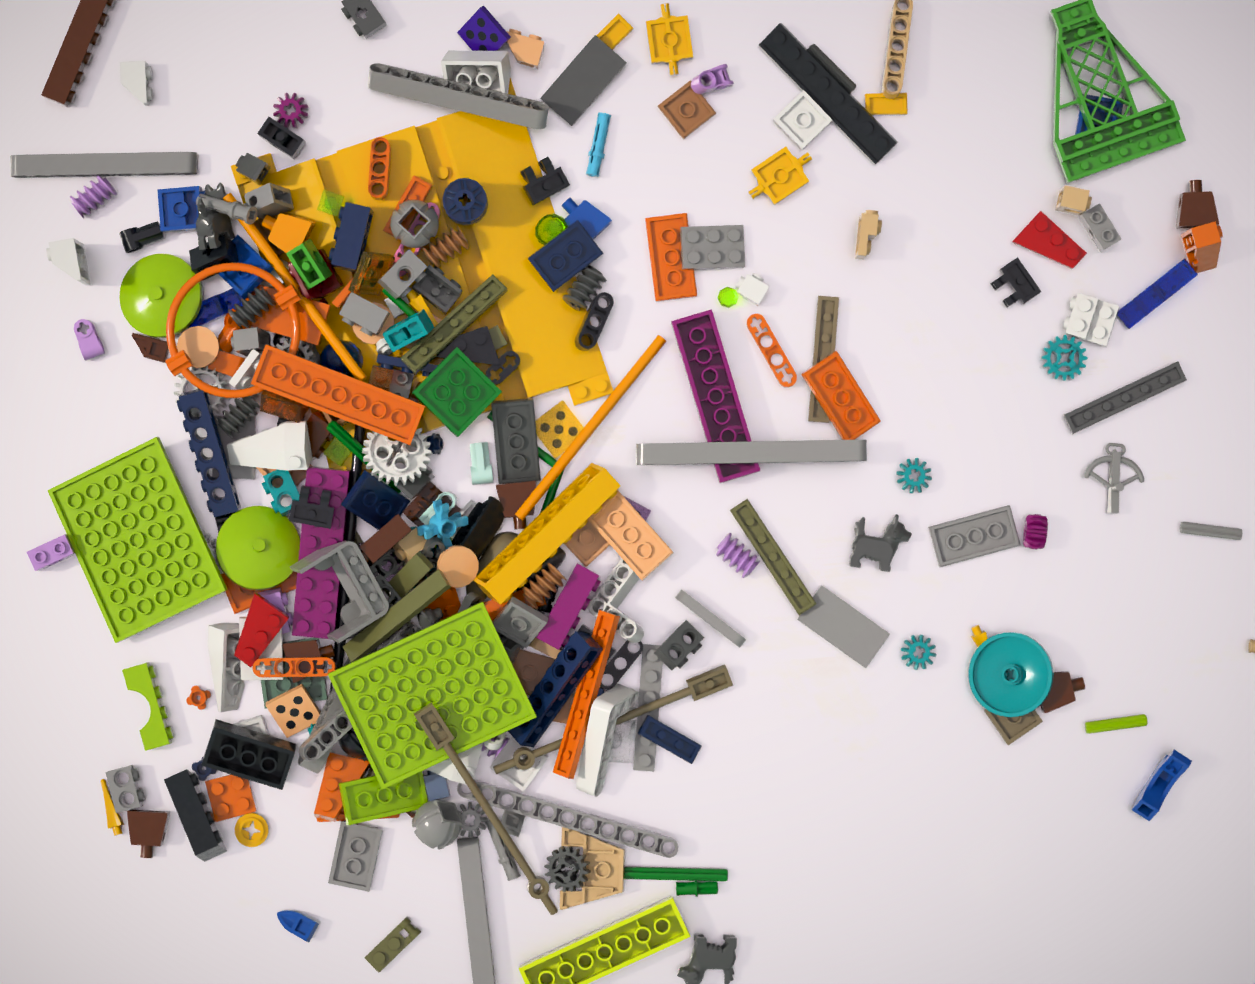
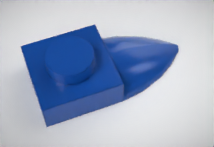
M287 910L277 913L280 923L287 931L306 942H310L319 923L295 911Z

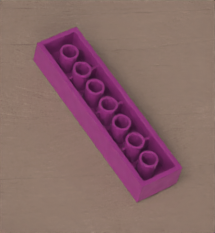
M712 309L671 321L706 441L752 442ZM758 463L714 464L719 483L760 471Z
M308 467L305 486L311 487L308 502L320 504L323 489L330 490L332 493L329 506L335 507L331 529L302 524L299 560L318 549L344 541L347 509L341 503L349 493L351 470ZM332 566L326 570H318L312 567L302 574L297 573L292 626L293 636L329 639L327 635L336 630L340 580Z

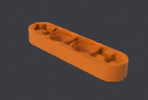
M752 314L749 316L746 324L749 332L779 384L783 387L793 386L797 380L793 367L765 318L760 314ZM752 318L760 319L762 321L759 324L762 330L766 328L767 332H763L756 337L755 333L759 331L756 327H751ZM766 335L772 338V345L770 347H763L760 340L763 336ZM773 354H780L782 356L783 362L781 365L775 366L771 363ZM785 364L788 366V368L784 369L786 373L793 375L789 384L787 381H782L784 377L782 371L779 374L776 372V369L782 368Z
M329 657L261 658L254 662L252 669L258 677L328 676V673H325L324 669H317L318 673L314 674L315 665L313 660L318 661L317 665H322L324 661H328V664L332 665V669H328V673L336 670V663ZM271 661H275V674H271L272 670H265L264 674H261V670H257V666L261 665V662H264L265 666H272ZM282 661L287 662L290 666L289 671L285 674L280 673L278 670V664ZM302 661L310 663L311 670L308 673H302L299 670V664Z

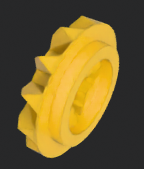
M249 813L238 819L235 825V836L242 845L256 847L267 838L268 824L262 816ZM254 821V828L260 832L253 833L250 839L249 831L243 828L250 827Z

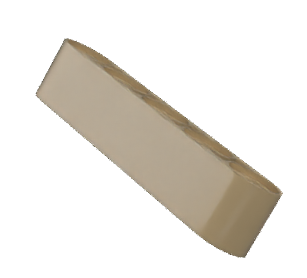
M895 0L892 7L882 82V94L888 99L896 98L903 86L913 10L912 0ZM904 2L907 4L908 9L901 10L897 4ZM903 23L905 30H897L895 24ZM900 43L903 49L896 51L893 49L892 44ZM896 63L899 65L900 70L892 71L889 65ZM887 84H895L897 91H889Z

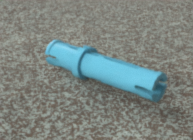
M598 113L591 151L588 152L589 162L586 171L588 176L599 177L601 162L605 156L603 152L611 115L606 113Z

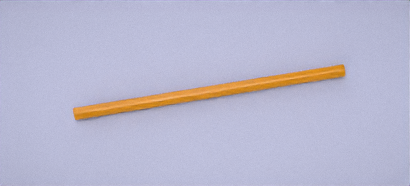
M231 193L223 197V200L227 202L237 201ZM238 219L286 286L293 284L302 299L299 301L300 305L353 377L364 381L367 376L310 299L302 296L299 291V284L291 276L288 269L254 223L246 224L245 221Z
M658 335L517 510L515 515L522 521L525 519L666 343L663 337Z

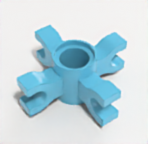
M439 499L433 501L435 515L431 517L428 525L417 527V533L419 536L424 535L426 540L437 535L442 540L446 551L452 546L450 537L455 534L457 527L468 525V517H461L460 512L448 517L449 504H442V500Z

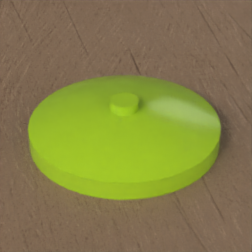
M153 254L137 261L124 276L120 287V306L128 323L137 331L147 336L166 338L167 316L173 299L180 288L195 275L191 270V265L179 257L170 254ZM201 281L186 294L179 306L175 319V335L187 329L199 314L203 300Z
M265 506L243 508L232 514L224 522L217 536L216 557L221 570L232 582L246 589L267 590L280 585L293 573L290 566L299 560L300 538L298 532L286 516L282 517L280 512L275 513L273 508Z

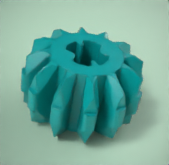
M915 458L914 465H912L910 459H907L908 467L902 463L899 465L904 470V472H896V475L903 476V478L897 480V483L905 482L902 490L910 486L909 493H913L916 486L918 493L922 492L920 484L925 488L929 487L924 480H932L931 476H925V473L931 472V468L923 469L927 464L925 461L918 466L919 458ZM911 470L919 473L916 482L913 481L914 479L910 480L909 475L912 474Z
M921 634L918 637V641L914 635L911 636L913 643H910L908 640L904 641L909 646L908 649L901 648V651L907 652L906 655L901 657L902 660L910 659L906 663L908 667L914 662V670H918L919 663L922 669H926L925 661L932 665L933 661L929 659V656L936 657L937 655L930 652V650L936 648L935 645L927 646L931 639L927 638L923 643L924 637ZM917 646H919V649L923 648L924 650L920 658L917 655H913Z

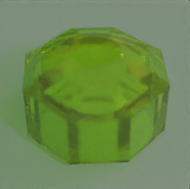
M726 287L720 290L717 299L721 306L730 308L736 305L738 295L735 289Z

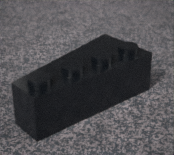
M186 769L164 779L195 856L205 862L227 852L222 835L216 828L214 816L206 806L207 799L197 786L200 783L196 774H192Z

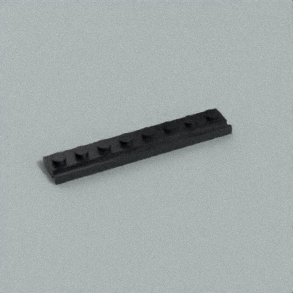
M779 23L759 44L875 164L898 143L782 23Z

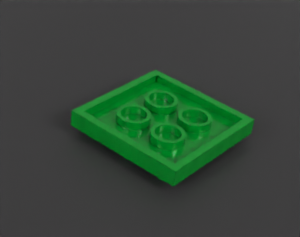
M456 347L412 393L456 437H459L502 391Z

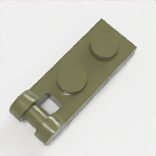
M408 917L399 923L365 956V959L378 973L421 933L418 928L415 929ZM403 929L409 933L406 938L400 933Z

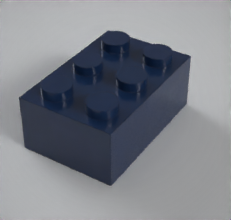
M348 202L345 203V207L341 206L339 212L340 228L336 227L334 233L336 245L335 248H331L329 260H331V265L334 268L355 273L360 270L374 213L370 207Z

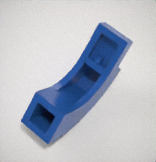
M1175 749L1169 755H1166L1142 788L1132 811L1150 821L1159 812L1168 792L1178 778L1189 768L1192 760Z

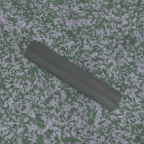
M812 44L808 48V51L850 93L855 90L856 84L817 45Z

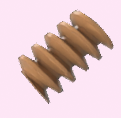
M458 225V232L452 228L450 229V237L443 233V241L437 237L435 238L436 245L430 242L428 244L429 250L422 247L432 265L434 264L438 268L441 267L440 260L447 263V255L454 259V251L462 254L461 246L467 250L469 249L468 241Z
M550 563L547 564L549 571L541 569L542 577L537 574L534 575L536 583L529 580L530 588L522 587L524 591L523 596L536 610L538 609L536 602L544 604L542 596L550 598L549 590L556 593L555 585L557 584L562 587L563 582L561 579L567 581L561 572Z

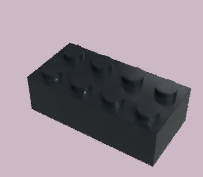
M215 719L201 766L283 790L295 754L296 743Z

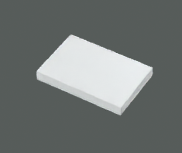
M239 617V637L247 617ZM282 628L258 659L283 658ZM240 660L241 680L284 679V677H258L253 672V666L249 667ZM271 661L272 666H265L264 662H261V665L257 666V670H261V674H264L265 670H272L271 674H275V661ZM282 661L278 664V670L284 674Z

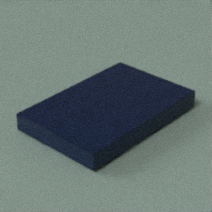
M576 220L529 256L528 260L554 292L604 253L579 220Z
M364 470L341 505L380 530L397 514L401 516L410 500L384 482H379L378 478Z

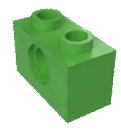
M311 239L286 253L308 290L333 275Z

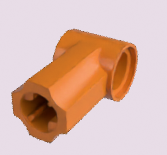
M227 313L224 319L225 326L217 339L220 349L231 353L233 350L231 345L233 330H240L241 328Z

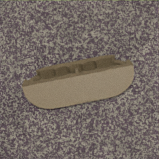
M507 531L495 535L478 561L479 569L477 575L519 534ZM473 581L466 585V594L475 591L485 601L487 595Z

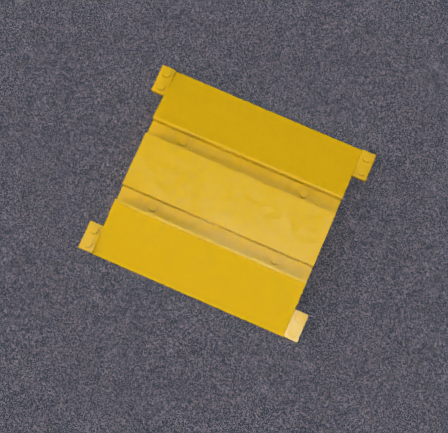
M510 78L508 94L516 96ZM459 111L439 117L436 121L418 127L411 126L381 136L387 139L391 145L389 190L386 198L382 200L372 198L368 192L371 143L374 139L338 150L335 154L317 160L315 158L278 172L271 153L259 156L257 158L270 166V170L260 186L236 171L238 168L236 164L231 166L243 204L246 203L244 197L246 193L267 183L289 189L294 210L285 213L316 222L309 239L312 240L317 250L324 249L328 258L331 248H335L336 245L334 233L336 227L340 228L339 212L341 206L345 207V203L348 202L370 207L374 213L361 267L364 260L370 258L372 254L383 262L379 268L375 267L372 274L364 280L354 293L371 303L383 304L387 308L388 306L384 300L388 297L382 292L384 288L378 281L389 270V264L399 248L401 240H396L395 237L384 232L383 229L414 175L431 184L432 188L424 202L435 203L439 207L440 216L438 219V232L435 237L430 238V242L436 245L435 238L437 237L443 241V233L450 237V229L452 228L458 232V225L469 244L468 250L461 246L462 254L454 251V259L447 255V263L440 260L441 267L439 269L444 272L443 276L449 280H455L461 286V296L446 314L423 298L431 313L443 320L492 274L508 290L461 333L464 334L484 326H488V329H491L498 325L507 342V345L496 350L498 359L507 351H513L520 357L518 368L502 383L496 385L502 392L494 401L533 398L568 386L573 404L576 406L613 392L598 343L587 351H581L575 345V337L587 313V309L580 307V311H577L570 307L562 297L568 295L567 290L569 288H573L572 283L577 281L576 276L560 286L558 292L555 293L528 260L529 256L561 233L550 197L532 205L523 188L528 183L523 179L520 171L531 166L536 178L542 177L527 127ZM381 142L376 145L375 149L378 153H383L387 145ZM379 163L374 167V172L377 174L385 171L384 164ZM460 178H469L477 181L483 187L488 198L486 215L473 225L463 226L455 223L448 217L443 207L442 197L445 189L451 182ZM380 184L373 187L375 195H380L384 191V186ZM464 196L463 199L459 200L460 202H462L463 206H466V203L471 202V200H468L467 196ZM420 217V221L427 223L426 219L424 220L422 217ZM417 225L414 228L415 235L419 232L423 225ZM428 244L425 245V246H423V247H425L427 250H429V245H428ZM404 246L403 248L404 253L408 249H410L413 253L415 252V248H409L406 246ZM258 248L259 253H260V256H261L265 261H268V260L266 259V257L263 255V253L260 251V249ZM421 248L417 257L427 267L429 265L434 267L435 265H432V263L426 256L425 252ZM285 252L279 256V259L290 262ZM334 268L343 286L324 297L328 304L331 305L326 322L367 376L364 382L368 383L373 365L381 367V364L377 363L376 344H368L360 340L356 336L353 326L342 321L343 316L339 314L341 309L332 304L333 300L356 273ZM408 273L400 277V279L403 281H408ZM375 278V283L369 286V280ZM414 280V282L409 286L411 289L416 283V281ZM322 298L311 299V300L319 301V300H321ZM404 313L394 318V324L406 319L408 316ZM322 335L320 345L315 346L320 354L323 366L353 377ZM583 335L581 342L585 346H589V337ZM404 346L387 356L401 358L410 349ZM506 356L507 362L503 367L506 368L510 364L514 366L516 364L514 361L516 357ZM435 357L429 364L439 365L444 359ZM474 363L485 375L491 364ZM393 367V369L402 370L400 367ZM500 368L496 372L492 370L490 372L492 375L490 379L500 380L499 374L503 369ZM423 372L414 373L408 399H410L418 382H422L426 378V376H422ZM491 404L481 414L492 411ZM425 406L417 429L422 428L421 434L445 427ZM310 407L312 413L315 411H319L317 409ZM348 422L342 426L354 437L355 424ZM365 428V439H364V440H369V439L367 438V433H368V432H369V433H372V434H374V433H373L371 430ZM336 437L331 442L327 441L323 448L326 449L325 455L329 468L351 470L352 452ZM388 437L390 441H397L395 439ZM362 462L361 475L364 470L372 473V470L366 469V465Z

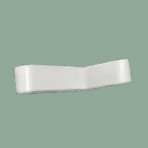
M621 559L591 599L588 609L597 618L599 607L604 605L602 611L620 616L616 633L631 643H638L644 636L643 629L617 608L636 584L639 577ZM629 571L628 576L623 579L624 573ZM616 588L615 594L610 596L611 591ZM635 628L634 633L629 636L630 629Z
M618 684L594 700L590 711L576 788L595 797L600 795L605 782L617 718L636 706L639 699L638 691Z

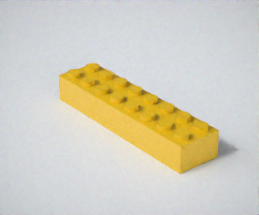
M591 463L476 576L473 582L488 598L501 605L509 601L513 596L512 593L517 588L523 587L528 581L527 578L532 573L538 572L543 566L542 563L547 558H552L557 553V549L573 537L572 534L577 529H581L586 525L587 519L592 514H596L602 509V504L607 499H611L617 494V489L620 487L619 483L605 468Z

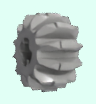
M468 802V809H466L464 804H461L460 808L463 813L459 810L458 813L463 823L461 825L463 830L460 835L464 836L465 832L469 831L468 837L472 838V831L474 830L476 835L479 836L481 833L478 827L482 830L486 829V826L481 823L488 821L487 817L481 818V815H484L485 812L483 810L477 811L480 808L479 804L475 806V809H472V802ZM470 814V817L474 815L476 818L473 821L474 825L465 823L466 815Z

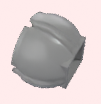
M412 199L401 203L399 210H394L390 226L396 240L400 239L402 245L409 248H420L429 244L430 238L436 236L439 221L435 210L428 208V203ZM413 209L427 220V223L415 236L401 225L402 221Z
M440 800L424 803L416 811L412 819V827L417 828L414 831L416 836L430 848L434 849L438 846V850L451 845L457 839L463 824L455 803Z

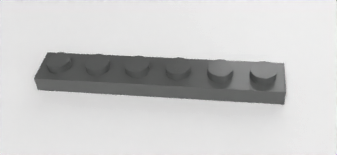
M1177 361L1063 416L1071 433L1074 434L1174 387L1187 379Z

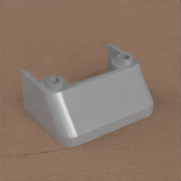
M342 541L318 549L290 566L292 571L300 574L312 567L318 570H326L332 566L350 599V602L345 604L340 612L344 625L327 635L329 639L338 643L385 615L389 608V603L359 547L351 541Z

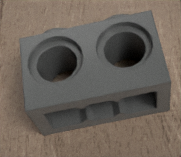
M686 620L654 654L669 669L673 670L676 667L680 669L688 661L686 656L690 652L695 654L701 648L702 644L700 642L704 637ZM684 635H687L691 638V644H688L684 641ZM670 650H675L678 658L671 657Z

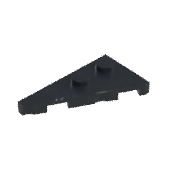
M488 326L459 335L436 356L446 358L458 347L473 363L500 365Z

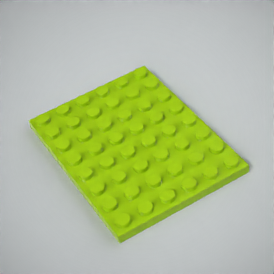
M159 437L140 444L47 490L115 643H119L228 590Z
M483 601L328 673L331 683L382 789L449 759L443 747L436 750L414 716V713L431 702L455 739L450 744L457 754L537 717Z

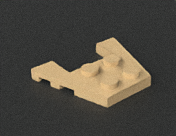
M562 827L561 846L583 847V854H586L584 861L590 862L586 869L591 870V873L585 874L588 881L582 882V891L575 890L571 892L568 890L563 892L560 890V910L624 892L625 849L584 833Z

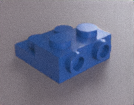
M190 186L157 189L161 232L196 230V220L199 217L196 199L199 194L206 195L205 191H202V187Z

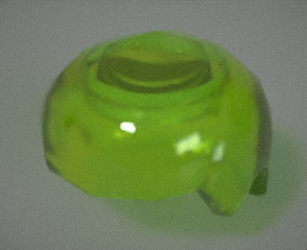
M548 214L543 216L536 225L535 236L539 243L545 245L565 230L568 225L563 217L557 214Z

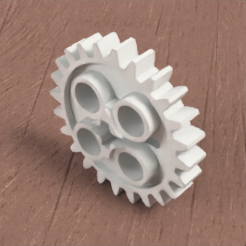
M422 428L416 430L411 445L402 444L400 452L395 455L389 467L386 464L392 459L393 451H397L401 442L390 441L387 436L372 431L374 434L367 433L369 440H364L363 443L366 446L362 449V453L366 454L363 457V462H369L366 465V469L373 468L372 476L379 474V482L386 478L387 485L391 480H394L395 486H397L400 480L403 485H406L407 479L413 483L414 475L420 478L421 471H426L427 466L425 464L430 463V459L427 456H431V450H428L430 442H424L427 439V434L420 435ZM414 446L417 450L409 452L406 447ZM384 452L387 454V457L379 458L377 453ZM403 463L406 467L404 469H399L395 466V464Z

